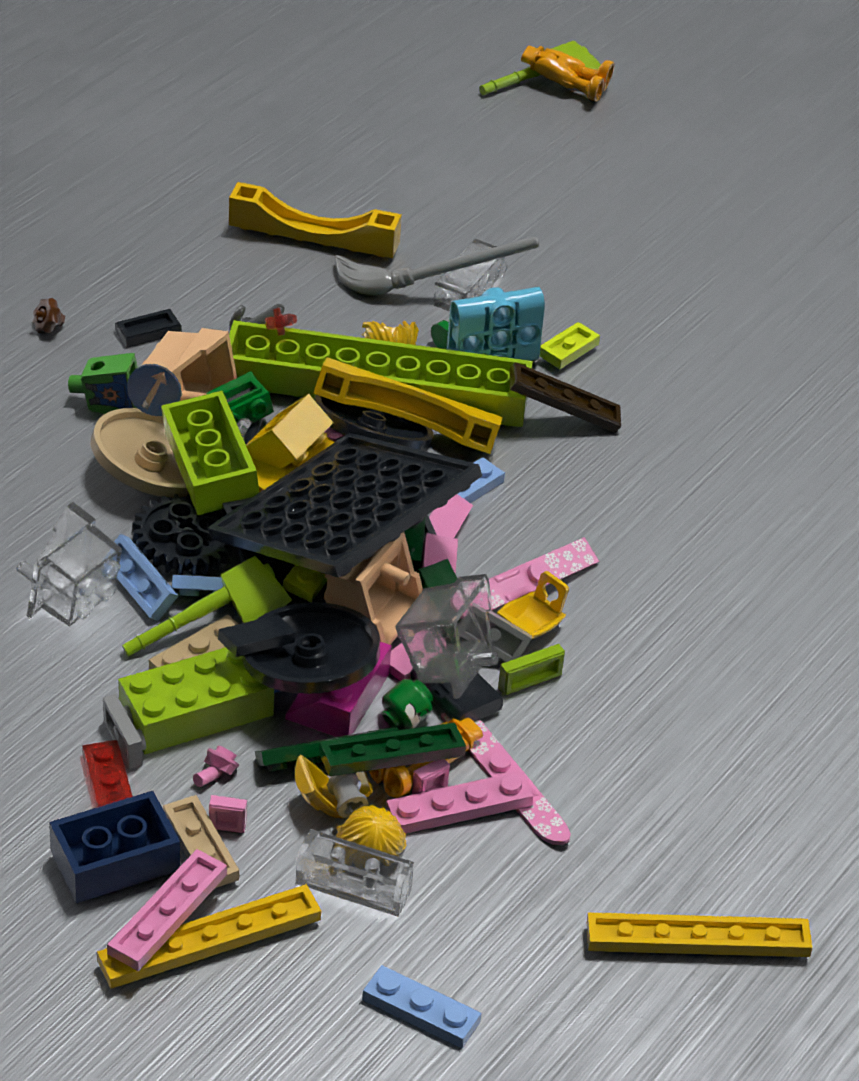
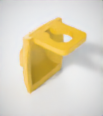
M544 571L540 575L535 592H530L506 603L497 614L532 635L533 640L551 631L566 617L562 610L569 587L549 571ZM547 583L554 585L558 591V598L551 602L547 600Z
M302 755L298 756L295 767V781L305 801L317 811L321 810L329 816L342 818L336 809L338 802L335 795L329 793L326 786L329 777ZM357 772L356 775L361 782L359 791L367 798L373 793V788L366 772Z

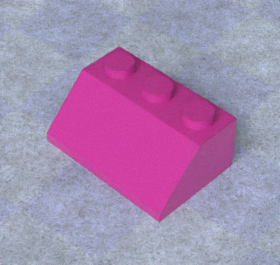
M380 642V657L376 666L360 681L335 691L298 694L287 711L285 719L335 737L353 734L389 676L392 645Z

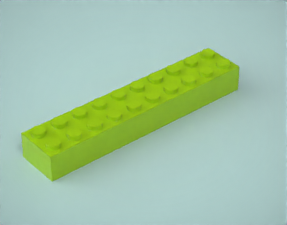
M233 321L229 337L237 378L252 371L255 378L269 393L292 395L295 397H304L310 394L315 399L314 389L322 365L328 357L501 416L502 425L523 427L528 397L510 390L509 369L514 362L532 368L533 361Z

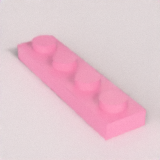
M523 771L387 800V811L396 816L406 834L533 806V794Z
M196 849L107 944V954L139 971L226 877L227 865Z

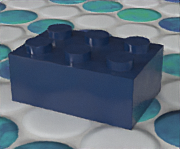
M154 791L49 822L51 853L76 903L174 873L180 867V840Z

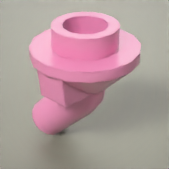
M219 745L216 750L208 748L204 762L210 767L193 775L194 784L197 787H202L219 778L222 773L231 775L239 767V764L234 761L237 755Z

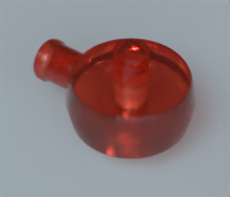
M280 308L273 309L274 317L265 318L267 330L277 329L278 336L285 335L284 327L297 323V316L295 314L282 315Z

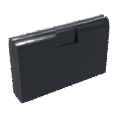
M454 649L417 665L410 673V678L413 681L417 679L429 689L433 696V702L451 720L457 719L461 721L469 717L475 722L502 710V696Z

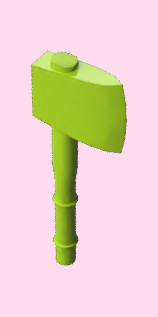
M574 40L551 48L581 60L587 68L598 69L601 65L585 46L579 45ZM529 66L518 72L514 71L510 75L480 85L479 91L483 96L492 92L495 93L497 90L513 84H519L521 81L540 76V74L530 69Z
M254 556L221 574L224 587L195 602L179 614L171 618L169 617L168 620L141 635H136L135 638L124 643L122 648L129 657L142 649L145 650V647L174 631L177 632L179 628L208 615L231 601L243 623L254 621L272 610L286 606L292 599L275 578L268 563L263 565Z

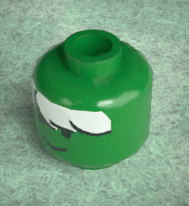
M403 679L383 695L382 705L384 711L382 716L392 728L399 726L402 729H412L431 714L433 696L421 681L417 679L414 681Z

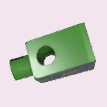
M135 353L90 358L81 375H70L68 380L69 392L85 394L88 409L92 412L106 414L117 409L137 408L133 405L127 391L129 376L138 368Z

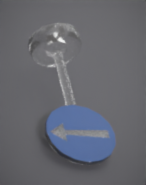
M144 364L137 367L129 376L127 383L128 396L133 405L143 413L151 416H163L162 405L182 401L181 384L177 377L166 367L158 364ZM241 418L237 423L243 439L253 423L247 418Z

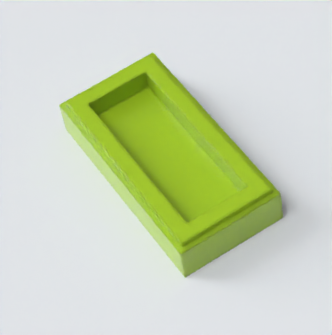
M556 644L500 664L498 689L505 696L561 676L565 650L560 644Z

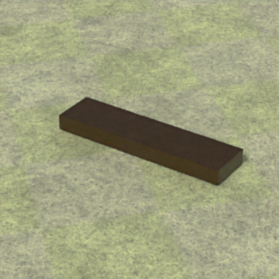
M514 362L510 367V390L614 433H617L621 428V407L619 404L522 364Z

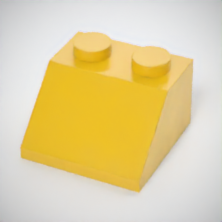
M307 394L278 413L246 444L251 458L273 467L282 469L290 463L296 466L309 455L307 449L310 446L316 447L328 436L325 431L333 424V421L310 394Z

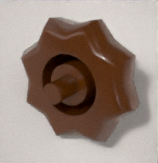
M53 298L41 299L39 305L33 311L34 318L32 322L38 333H51L56 326L61 327L65 323V315L61 313L57 301Z

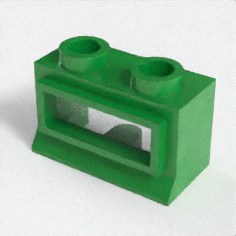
M252 371L206 393L223 391L239 430L274 413L269 392L255 378Z

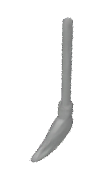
M532 237L412 270L408 267L391 273L380 267L354 263L340 255H335L339 279L343 285L359 294L382 295L394 288L401 289L414 285L417 280L539 248L540 245L538 238Z

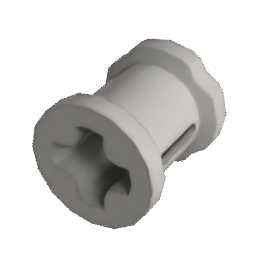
M356 773L331 776L326 785L329 793L335 795L338 802L336 809L342 818H348L353 811L369 804L366 796L360 793L357 783L359 780Z

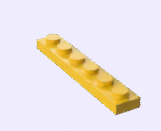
M305 884L181 924L139 971L108 955L107 948L97 951V962L110 989L320 921L322 910L309 887Z
M588 912L586 921L588 951L810 957L813 948L809 920L802 918Z

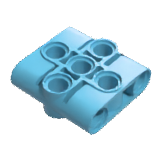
M493 287L486 290L479 297L452 301L450 305L447 349L537 361L540 354L545 310L542 290L540 287L504 292L499 287Z

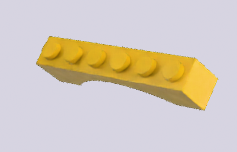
M241 182L236 183L229 196V225L244 230H254L269 235H279L299 241L304 240L324 246H334L353 252H363L388 258L394 257L400 243L402 214L373 209L362 215L349 218L318 217L287 205L265 187Z
M328 357L322 365L313 393L342 404L370 408L405 418L433 429L462 445L491 454L502 421L501 416Z

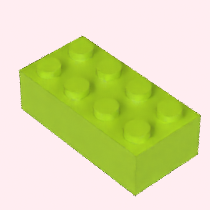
M223 391L161 406L165 435L197 515L222 509V503L254 497L259 493L256 467Z
M226 647L118 679L119 700L123 706L129 707L135 729H140L145 737L146 749L142 750L145 755L274 715V689L255 680L246 671L242 656L235 657Z

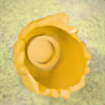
M372 321L363 322L362 328H365L366 331L361 335L367 339L416 345L419 329L414 321L410 325L403 321V325L399 324L395 328L388 327L383 322L379 324Z
M370 805L358 808L352 812L343 825H339L336 828L338 833L336 834L335 847L346 858L347 864L355 861L360 867L366 865L371 868L376 866L381 859L386 864L392 863V860H396L407 846L405 840L406 833L401 828V824L396 816L392 815L390 811H386L384 807L378 808Z

